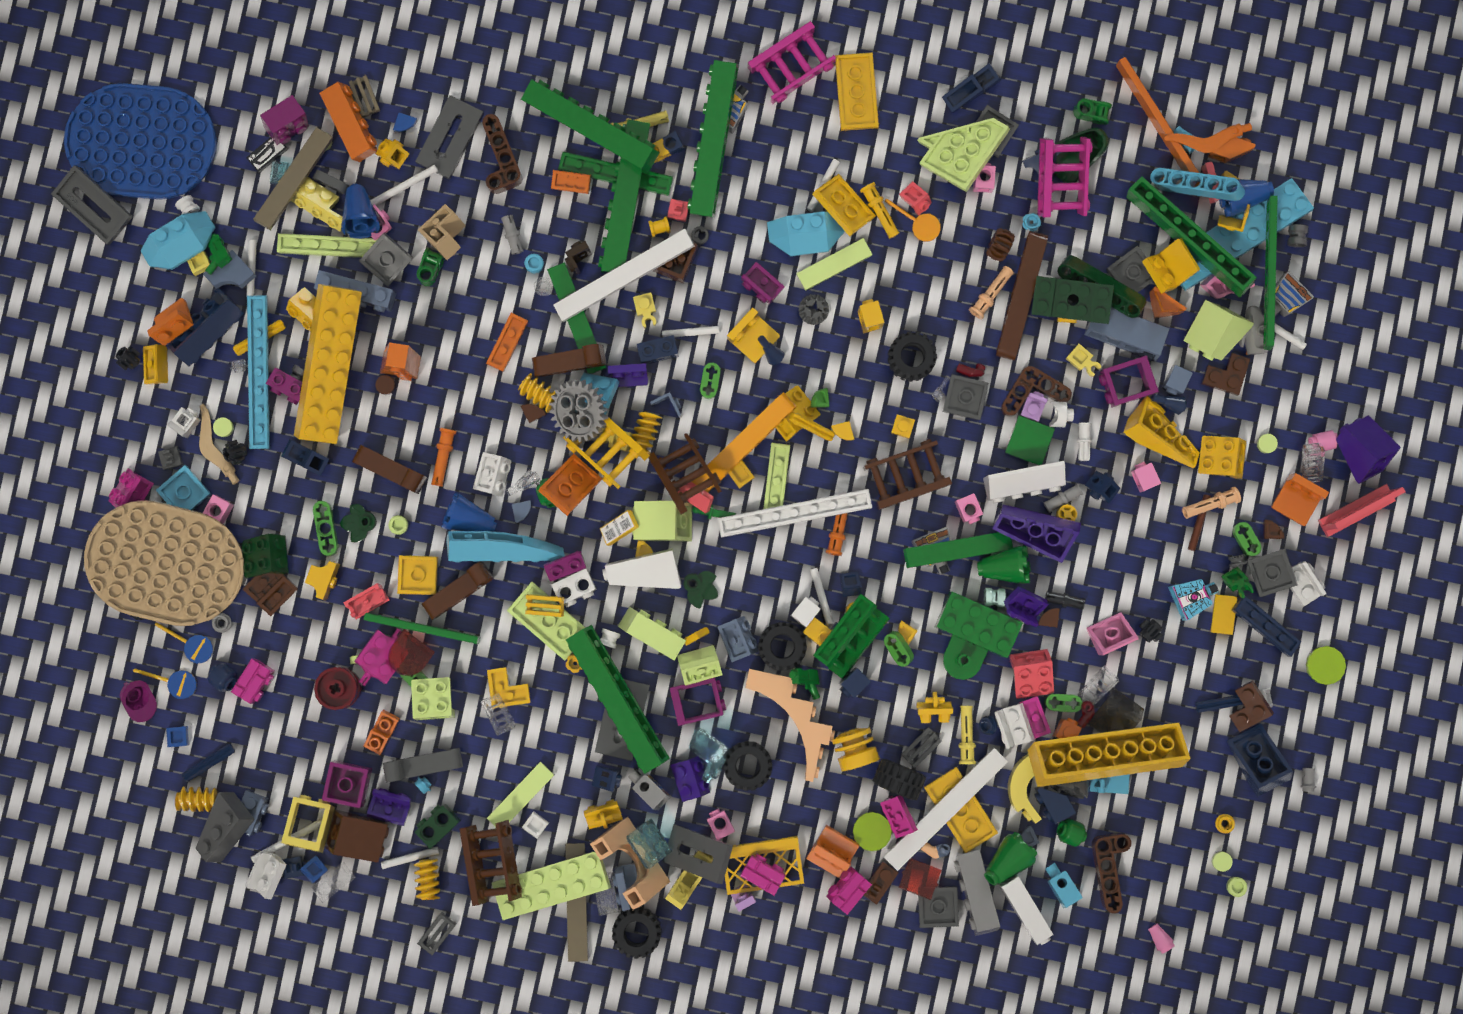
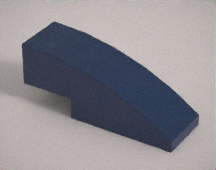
M989 63L942 96V99L953 113L989 90L1002 79Z

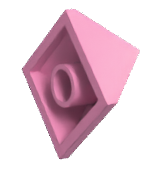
M1121 612L1086 628L1098 655L1108 654L1138 640V636Z

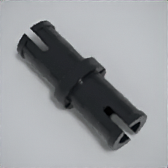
M1049 590L1046 592V596L1053 597H1045L1048 603L1058 604L1063 608L1067 606L1080 610L1084 609L1085 605L1077 604V602L1085 603V598L1069 596V593L1060 594Z

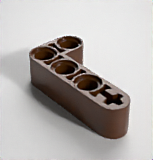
M488 114L483 118L482 123L501 170L488 175L486 185L493 194H500L519 186L522 182V175L498 117L494 114ZM490 122L494 123L496 132L494 133L491 129ZM503 139L504 141L501 145L497 146L494 144L495 140ZM504 156L511 157L507 163L501 162V159ZM511 173L518 174L515 180L508 179ZM499 180V186L491 187L492 181Z
M601 344L585 345L581 349L532 358L535 377L607 365L604 346Z
M362 445L359 446L352 460L353 463L419 494L427 478Z
M480 561L470 567L464 575L431 596L421 605L429 617L434 620L489 583L494 577L485 563Z
M1123 833L1100 835L1092 840V851L1102 906L1110 913H1118L1123 907L1114 857L1115 853L1128 851L1131 847V839ZM1124 837V846L1118 847L1117 840ZM1104 840L1106 847L1104 850H1099L1098 843ZM1104 860H1109V867L1103 870L1101 863ZM1112 879V887L1106 889L1104 886L1105 881ZM1111 898L1116 902L1113 904V908L1108 905L1111 903Z

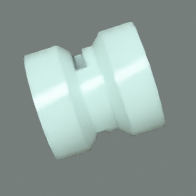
M985 588L984 606H1005L1006 592L1004 588H998L997 590Z

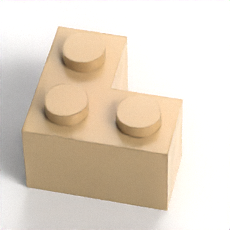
M444 204L418 231L448 260L461 248L453 238L466 225Z

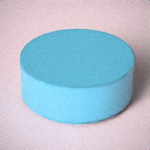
M530 254L525 259L524 264L528 272L536 274L542 271L544 261L540 255Z

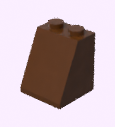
M334 809L325 848L333 855L378 863L379 858L384 853L383 842L389 833L388 824L381 820Z

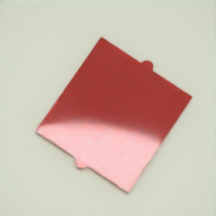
M910 858L906 869L902 871L903 877L899 888L931 900L935 887H938L937 882L942 870Z

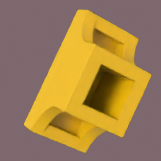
M329 561L324 567L311 565L305 583L315 588L316 598L327 600L331 588L334 589L337 583L336 574L340 564Z
M814 617L803 633L817 645L821 646L832 630Z

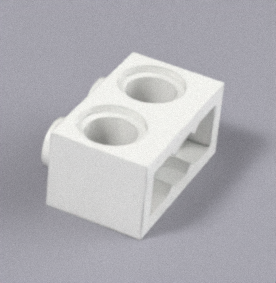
M583 569L551 584L555 595L558 597H562V589L569 588L571 590V596L564 599L566 608L576 604V599L583 597V599H587L593 596V591L597 590L588 569ZM583 579L589 583V587L586 590H580L578 586L579 582Z
M805 597L791 617L806 628L821 608L818 607L820 603L813 597L809 599Z

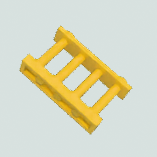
M609 417L603 420L607 424L604 428L605 431L585 452L578 447L582 442L578 440L571 441L569 438L563 437L568 443L566 447L572 453L577 451L604 476L602 480L609 487L614 485L617 489L621 486L615 481L616 477L632 460L641 457L645 461L650 456ZM615 434L618 437L616 439L617 442L595 463L590 457L610 436ZM628 446L630 448L629 453L608 475L602 468L622 447Z

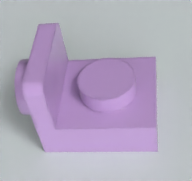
M1036 391L1029 393L1020 415L1039 422L1048 399L1044 398V394Z
M752 892L731 894L739 912L756 903Z

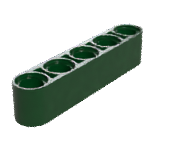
M1066 256L1058 267L1057 272L1062 279L1115 285L1111 307L1130 318L1138 317L1146 306L1147 302L1143 295L1076 256Z

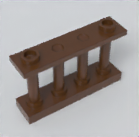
M687 433L684 436L688 444L663 458H657L654 452L649 454L650 456L648 457L680 514L688 511L684 503L689 498L714 485L718 493L722 492L718 485L721 483L716 472L714 474L711 473L697 450L700 448L695 438L691 439ZM691 450L694 452V456L671 469L667 468L664 470L668 463ZM700 462L702 467L683 478L671 482L674 475L695 463ZM705 473L708 475L709 479L684 493H678L684 485Z
M931 439L923 441L919 447L879 461L877 458L866 461L867 465L863 469L864 471L871 469L880 494V501L876 502L878 510L952 484L950 477L945 478L941 474L932 447L938 445L937 440L934 442ZM925 450L934 475L933 483L927 484L926 481H923L914 453ZM906 456L916 481V489L910 491L905 487L896 462L897 459ZM888 462L899 490L897 491L898 495L893 497L887 494L878 466Z
M509 820L495 823V829L477 831L476 825L459 828L472 906L489 902V897L508 895V901L522 898V887L519 882L511 835L512 828ZM498 836L499 848L480 850L479 839ZM501 856L503 867L484 870L482 858ZM504 875L506 887L487 889L485 877Z

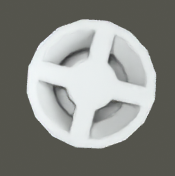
M191 195L182 197L175 204L182 214L195 213L200 210V207L194 204Z
M603 628L600 640L603 645L616 649V641L620 638L621 634Z

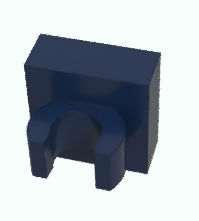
M302 856L282 859L287 864L283 872L284 879L304 876L300 870L303 867Z

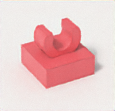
M671 199L667 219L686 222L688 202Z

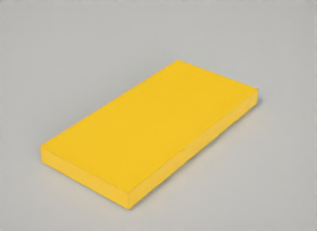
M873 52L835 55L841 131L879 128Z
M954 767L924 786V789L934 805H936L963 776L958 768ZM975 795L946 823L964 853H968L998 834Z

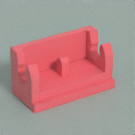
M376 583L343 603L350 610V615L357 620L364 616L365 613L373 611L390 600L382 585Z

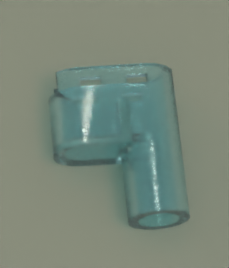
M272 162L270 184L277 185L289 167L288 162Z

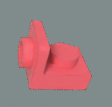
M913 181L899 194L914 209L917 215L926 211L932 203L928 193Z

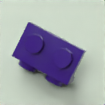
M1019 586L1004 600L1006 612L1010 617L1022 620L1025 624H1030L1034 627L1039 625L1036 617L1049 605L1046 599Z
M699 756L671 765L682 802L710 793L709 782L706 779L703 763L700 761Z
M379 788V790L373 789V797L367 811V817L405 826L411 808V798L402 793H390V791Z

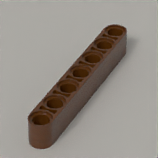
M1029 231L996 351V356L1013 361L1016 358L1048 235Z

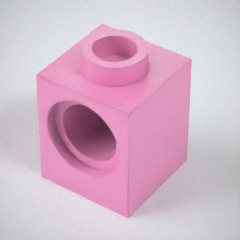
M990 163L985 165L980 174H987L989 180L983 181L979 174L973 183V192H993L996 166H991Z
M1144 461L1135 465L1136 470L1131 471L1139 492L1161 484L1152 463L1146 465Z
M974 493L955 501L963 523L968 521L969 524L980 520L979 516L983 515V512ZM966 505L974 507L973 515H968L965 512Z
M213 494L203 514L209 515L224 524L234 504ZM217 506H219L221 509L220 515L215 516L213 511Z
M718 808L709 813L710 817L707 818V821L717 840L735 832L724 809L720 811ZM717 818L725 820L726 824L723 828L715 826L714 822Z

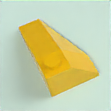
M1146 396L1128 418L1123 433L1144 447L1186 466L1195 468L1200 454L1199 451L1185 435H1181L1175 428L1177 426L1176 423L1168 420L1164 415L1166 411L1159 404L1151 401L1150 397Z

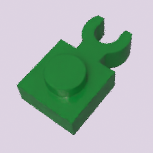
M1239 567L1221 576L1223 582L1232 592L1238 590L1241 598H1245L1243 592L1245 590L1254 593L1248 577Z

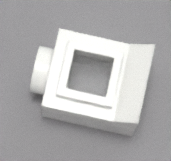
M181 407L167 426L182 437L188 438L201 419L196 417L198 413L190 407L187 409Z

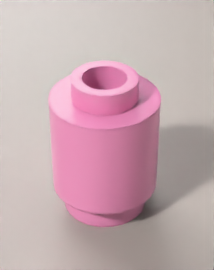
M1329 430L1313 434L1312 437L1308 438L1310 450L1320 453L1336 449L1338 444L1336 441L1337 433Z

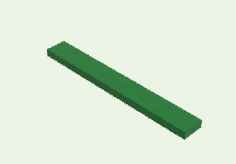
M1270 196L1266 206L1264 350H1271L1274 347L1278 196Z

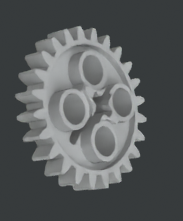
M579 379L567 381L559 385L560 388L555 389L556 394L551 396L554 402L549 403L554 409L550 410L549 413L554 414L551 420L557 421L554 427L560 426V434L566 432V439L571 437L572 441L578 440L582 442L589 441L603 432L602 427L607 425L603 420L608 419L604 412L608 411V409L603 407L607 403V401H601L603 394H597L598 387L592 389V383L586 385V380L579 382Z

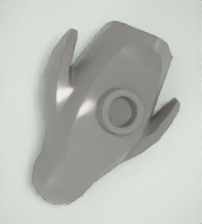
M1250 306L1245 313L1246 319L1253 322L1254 325L1239 341V345L1243 347L1245 343L1246 355L1268 353V350L1263 349L1264 316L1259 307Z

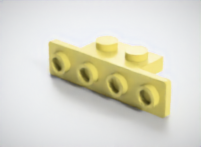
M307 177L291 201L299 208H303L311 213L315 218H319L327 223L331 228L341 231L342 216L331 210L338 203L339 196Z

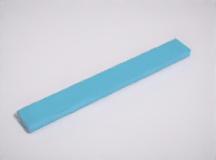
M247 296L249 449H270L269 385L266 384L269 378L268 296Z

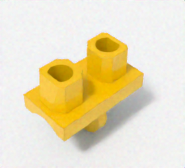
M932 692V697H925V702H916L921 723H930L931 715L938 714L939 722L948 723L950 714H953L951 701L945 702L944 697H937V692Z
M613 799L606 801L605 805L589 806L584 811L589 830L600 826L606 829L608 824L623 820L618 802Z

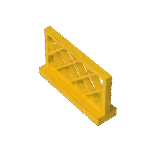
M797 836L732 845L730 859L735 858L740 864L734 872L727 867L725 873L727 895L763 890L758 886H752L747 880L736 874L742 864L746 865L744 862L748 856H751V854L756 856L757 853L764 854L763 857H766L768 853L773 852L779 857L775 864H778L780 859L789 864L790 866L785 872L786 875L792 867L799 872L800 880L791 881L785 876L784 879L787 882H782L780 887L804 884ZM795 849L796 858L790 863L783 855L787 850ZM736 876L743 884L739 889L731 890L730 881Z

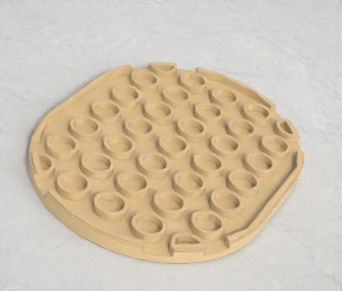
M142 500L129 502L109 511L92 529L84 551V567L88 581L94 592L108 606L128 615L175 626H192L218 616L236 598L244 576V560L240 546L234 535L224 524L209 515L157 501Z

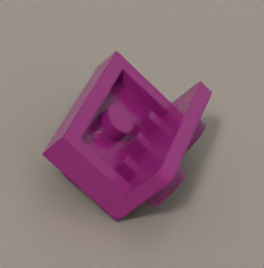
M757 262L746 274L741 276L743 281L741 284L749 291L752 289L757 293L756 297L762 303L767 302L769 305L785 288Z
M274 368L266 382L267 385L272 387L270 391L279 396L282 393L287 395V400L297 405L300 399L302 382L280 369Z
M581 551L544 564V569L550 582L586 568Z

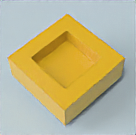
M896 415L891 434L909 439L915 420Z

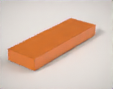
M512 312L510 313L486 362L487 365L502 372L505 371L529 322L528 320Z

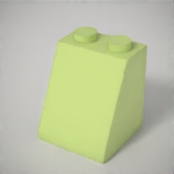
M1205 300L1183 341L1190 344L1188 348L1198 353L1199 351L1204 352L1202 356L1212 361L1216 358L1222 361L1252 328L1254 323L1226 307Z
M634 501L632 512L639 527L632 531L633 540L692 542V504L684 503L688 511L680 514L673 501Z

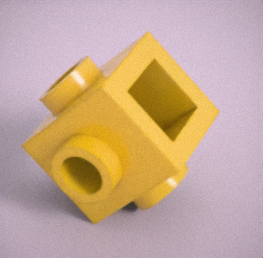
M385 139L380 143L375 153L381 158L379 161L388 168L391 165L397 169H400L409 156V153L403 149L404 145L396 139L393 141Z

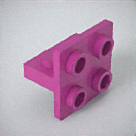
M128 468L126 472L124 471L120 475L119 483L116 488L111 490L108 501L115 508L129 502L142 501L154 483Z

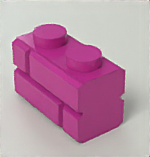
M255 658L251 659L231 693L250 704H254L255 701L259 702L264 695V692H262L265 685L269 686L273 681L274 676L272 674L275 670Z
M758 853L756 856L751 854L740 876L774 896L786 876L783 873L784 869L775 863L773 866L766 863L767 859Z
M853 867L842 872L841 879L836 885L834 884L829 888L826 896L847 915L872 886Z

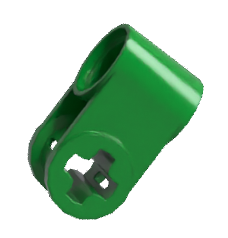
M1084 98L1075 105L1073 114L1079 120L1107 125L1109 123L1107 119L1109 109L1112 108V104ZM1080 106H1085L1087 113H1083L1080 110Z
M428 247L423 253L417 270V278L424 286H431L435 283L445 261L441 254L431 251ZM424 273H431V277L429 279H422V275Z

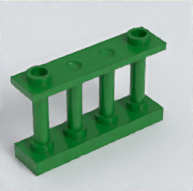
M860 594L813 656L840 678L844 679L890 618L876 608V604Z

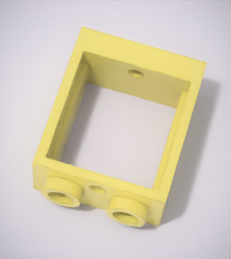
M300 795V798L293 797L281 843L323 853L335 807L330 805V802L323 801L322 799L316 802L311 801L312 797ZM299 804L325 809L316 842L291 837Z

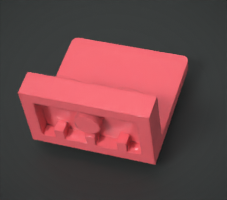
M1048 649L1009 655L1014 671L1015 696L1017 699L1054 693L1053 664Z

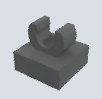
M175 446L158 451L163 470L184 465L179 447Z

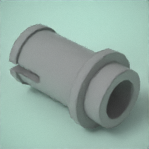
M1302 768L1303 785L1300 787H1302V791L1314 792V789L1317 787L1315 786V769Z

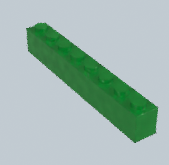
M714 60V64L710 65L709 76H711V82L706 87L708 101L703 106L705 120L701 122L700 133L702 138L697 144L699 157L694 163L696 176L691 181L690 189L693 191L692 198H689L687 206L690 214L715 218L739 70L737 63Z
M531 79L521 98L522 101L649 173L660 153L654 149L656 145L647 140L644 143L639 141L640 136L631 131L629 134L623 132L625 128L617 123H614V125L609 124L610 119L601 114L597 117L593 114L594 110L585 105L581 108L578 106L579 102L570 96L567 100L563 97V92L556 88L551 91L548 89L549 84L542 80H539L537 83Z
M627 119V124L622 126L625 128L623 132L629 134L631 131L640 136L639 141L643 143L645 140L648 141L650 123ZM622 157L620 162L616 161L615 173H618L617 181L613 180L611 192H615L614 199L609 201L608 211H611V216L606 218L605 229L608 230L607 237H603L601 248L605 249L604 256H600L598 267H601V272L609 273L626 263L642 175L641 168Z
M1141 177L1129 188L1126 198L1174 240L1182 238L1191 255L1239 298L1254 284L1257 278L1146 179Z
M590 625L567 638L566 641L569 649L577 658L579 666L587 675L589 683L594 687L598 695V699L605 706L608 716L615 723L618 733L625 740L628 750L633 754L638 767L645 774L669 760L668 754L593 626Z

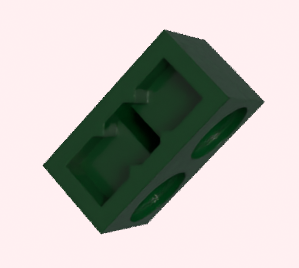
M438 804L430 812L432 816L428 820L423 818L416 825L418 829L415 831V834L429 849L433 848L461 821L446 804L442 806ZM441 813H445L448 816L447 823L440 822L439 815ZM428 826L434 830L432 837L425 834V828Z

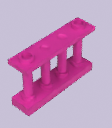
M811 21L748 62L750 72H760L774 93L771 96L772 104L783 102L788 94L821 72H828L834 67L836 57L833 55L827 59L813 38L815 26ZM802 40L804 42L807 41L821 64L811 69L797 48V44ZM787 50L793 54L806 73L797 80L781 58L782 54ZM771 61L777 64L790 83L781 90L766 69V64Z
M1080 137V144L1056 145L1052 139L1040 138L1037 215L1051 217L1053 210L1077 209V214L1087 216V211L1090 209L1088 186L1090 153L1092 152V142H1090L1089 138ZM1055 152H1080L1079 163L1054 164L1053 154ZM1060 171H1079L1078 182L1053 183L1052 174ZM1078 190L1077 202H1053L1051 200L1054 191Z

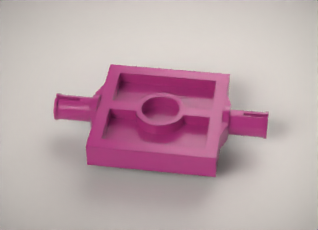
M397 628L391 637L386 636L379 630L375 631L354 660L365 672L359 683L366 686L370 678L373 677L387 684L409 653L397 642L403 631Z

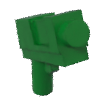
M218 234L211 235L208 243L212 255L210 256L211 263L205 272L210 275L213 274L218 266L222 269L232 260L223 239Z
M792 669L789 673L792 684L805 685V689L810 690L813 700L820 698L816 685L820 684L818 671L813 669Z

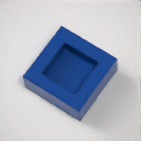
M188 726L166 728L167 747L189 745Z
M316 855L300 869L312 884L328 871Z

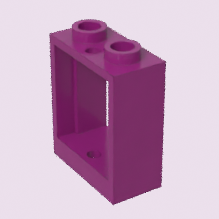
M1147 356L1100 371L1099 381L1101 386L1105 387V399L1107 404L1111 405V408L1159 392ZM1137 365L1146 391L1118 400L1110 373Z
M715 677L686 686L683 684L670 687L678 726L723 716V711H726L724 699L720 700L719 692H722L720 680L716 681ZM711 683L718 711L685 719L679 690Z

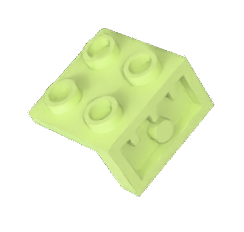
M714 645L677 655L685 686L722 675Z
M449 677L411 681L413 719L455 718V710L452 709L451 681Z

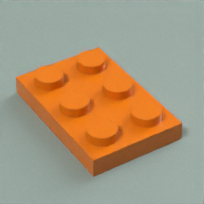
M573 454L538 491L568 516L600 483L602 477Z

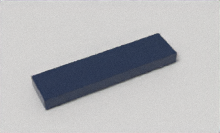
M1246 595L1245 598L1240 597L1232 608L1236 615L1287 657H1292L1302 641Z

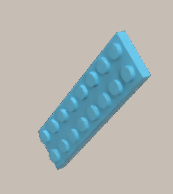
M1292 178L1274 189V196H1278L1277 233L1313 211L1314 207ZM1267 200L1249 209L1243 232L1237 230L1229 231L1217 225L1206 233L1235 259L1239 258L1266 241ZM1245 211L1231 217L1242 220ZM1196 259L1195 261L1200 270L1181 284L1184 291L1212 275Z

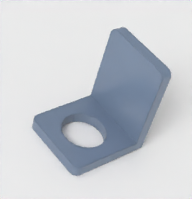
M670 392L650 402L651 406H654L666 399H670L678 417H682L679 411L681 405L677 398H672Z

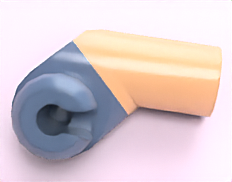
M927 842L920 848L934 859L945 857L950 852L948 844L932 846Z

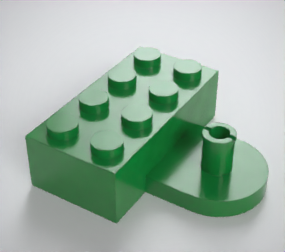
M949 592L935 624V628L952 635L943 654V666L946 672L956 679L965 680L972 678L978 673L988 651L1003 658H1008L1023 622L957 593Z

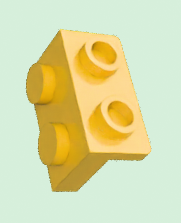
M304 287L288 300L286 310L291 317L296 318L306 330L311 332L316 297Z

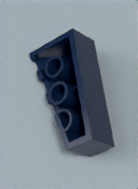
M214 288V295L210 299L206 298L204 300L202 310L191 316L194 325L172 340L168 345L170 350L189 367L196 363L200 356L206 350H209L219 337L225 335L227 330L234 323L238 322L244 314L220 288Z

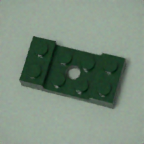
M1037 276L1031 314L1109 324L1115 285ZM1071 294L1078 296L1079 302L1077 305L1069 304L1068 297Z

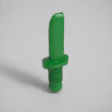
M711 505L710 511L707 513L702 512L695 506L692 508L694 513L708 515L707 519L710 520L712 517L722 518L736 515L733 512L713 509V505Z

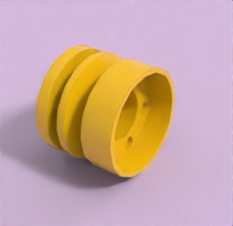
M870 727L855 728L831 739L833 744L842 743V746L835 748V752H845V755L838 758L841 771L852 770L880 760L877 748H867L866 745L874 740L873 737L864 738V735L871 733Z

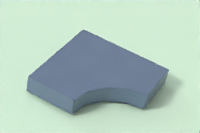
M233 250L229 252L232 260L222 269L218 266L212 275L207 272L203 273L216 289L226 284H234L243 288L256 277L254 272Z

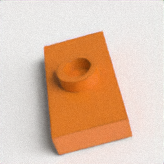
M553 170L551 189L589 194L591 175Z

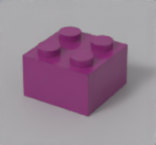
M293 95L260 115L265 130L276 145L280 143L282 145L286 144L291 140L292 136L302 134L309 126L306 113Z
M331 761L322 800L356 808L364 807L372 768L340 761Z

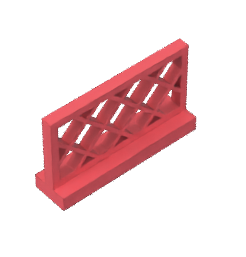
M1385 484L1319 519L1318 522L1325 535L1329 537L1395 502V498L1405 493L1403 487L1390 490L1388 485Z

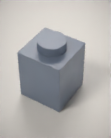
M1174 365L1171 367L1162 388L1166 389V393L1169 395L1180 396L1184 393L1193 373Z

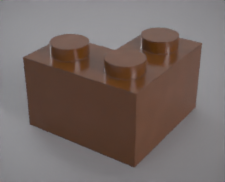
M694 243L695 247L658 267L653 272L684 284L698 250V244Z

